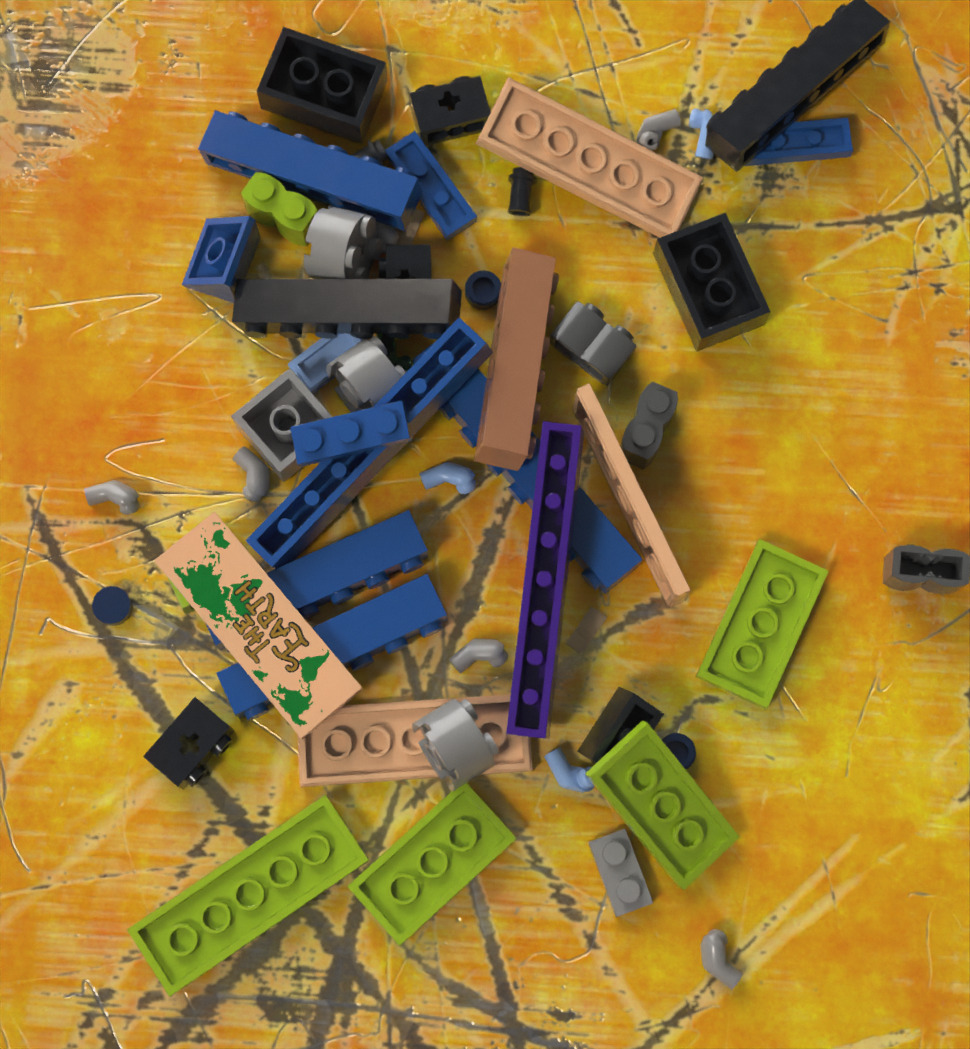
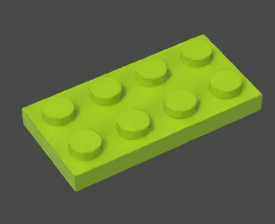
M759 539L695 677L766 710L829 571Z
M641 721L585 773L669 877L682 890H685L740 838L661 738L645 721Z
M466 783L455 791L450 792L347 887L396 943L401 946L517 838Z

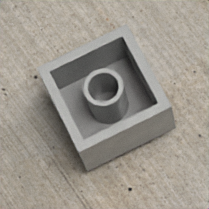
M290 368L231 415L236 428L283 482L302 468L297 465L290 427L332 417Z

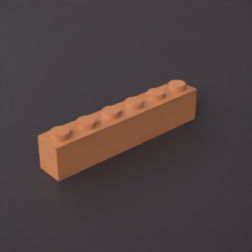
M513 247L504 264L491 346L493 353L489 359L474 456L475 462L519 471L525 459H531L533 456L536 437L531 436L532 425L537 424L541 404L535 402L536 394L541 391L545 379V370L540 369L541 359H545L550 344V337L545 336L546 326L549 327L551 325L555 308L554 305L549 304L550 295L555 294L559 280V274L554 273L555 257Z

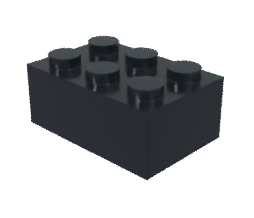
M283 27L257 88L260 107L268 112L363 144L388 82L386 62Z
M726 212L657 239L653 255L696 352L765 325L770 309Z

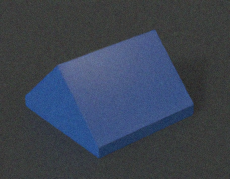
M250 216L206 219L182 285L186 288L234 303L236 280L246 278L261 238L255 219Z

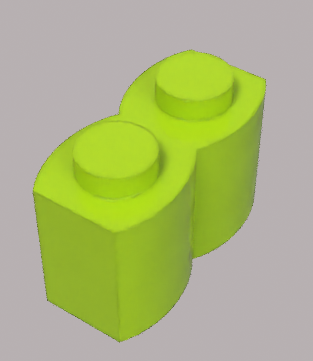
M255 172L241 192L249 215L262 225L276 227L278 232L289 242L300 246H307L308 243L305 242L312 219L318 212L315 205L299 193L286 191L276 178L265 173Z

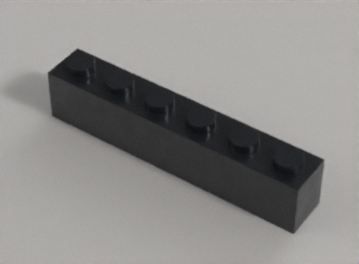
M852 0L848 5L842 4L839 6L825 25L816 26L804 43L798 48L794 46L789 49L784 55L782 62L773 69H766L753 87L748 91L744 89L739 92L731 106L724 112H716L710 118L706 125L705 146L733 170L738 172L885 43L891 21L864 0Z
M237 279L232 323L244 331L246 336L253 338H265L267 333H279V335L286 338H301L302 333H315L317 337L327 339L337 338V334H350L352 337L360 339H370L373 337V334H387L388 337L394 339H407L409 334H423L424 337L429 339H439L460 317L462 290L453 279Z

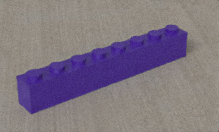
M544 421L542 424L506 734L548 739L550 736L585 433L582 425Z

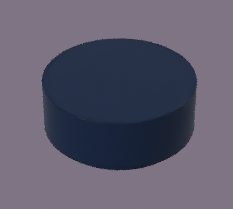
M489 271L473 273L465 284V296L468 303L480 310L494 307L499 301L501 282L494 273Z
M109 586L96 593L92 601V610L95 617L103 624L117 626L124 623L130 617L132 601L129 595L121 588Z
M680 733L669 734L662 739L677 760L687 770L696 758V748L692 740Z

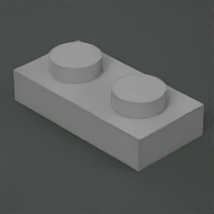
M626 829L588 842L615 917L653 903Z

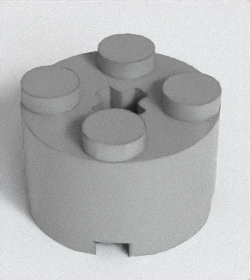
M328 206V209L321 208L312 219L305 242L312 245L311 254H304V267L307 275L313 279H369V271L373 260H378L383 251V239L377 237L375 218L367 214Z
M376 336L370 340H361L326 365L329 379L336 376L340 385L334 389L350 412L374 407L406 373L401 366H393L386 356L388 352L384 344Z
M451 699L412 723L414 733L421 729L424 739L418 743L436 774L441 780L448 776L453 781L447 786L451 791H455L493 767V757L499 753L493 738L487 732L482 735L474 722L478 719V716L467 699L461 702Z

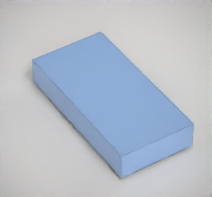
M337 334V338L333 339L321 338L287 364L288 368L314 394L336 377L333 376L329 379L326 365L363 339L352 337L350 334Z

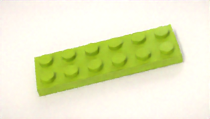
M324 795L128 928L127 931L165 991L171 997L363 866L369 859L328 797Z

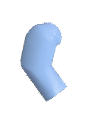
M695 108L691 110L688 124L691 128L700 129L695 156L713 160L714 153L705 146L706 125L713 114L708 109L702 111Z
M445 462L419 473L426 490L445 482L456 485V489L460 494H468L476 488L473 471L468 467L453 462Z
M561 747L544 756L554 777L562 788L581 793L591 791L594 788V784L585 775L591 767L582 768L570 765Z

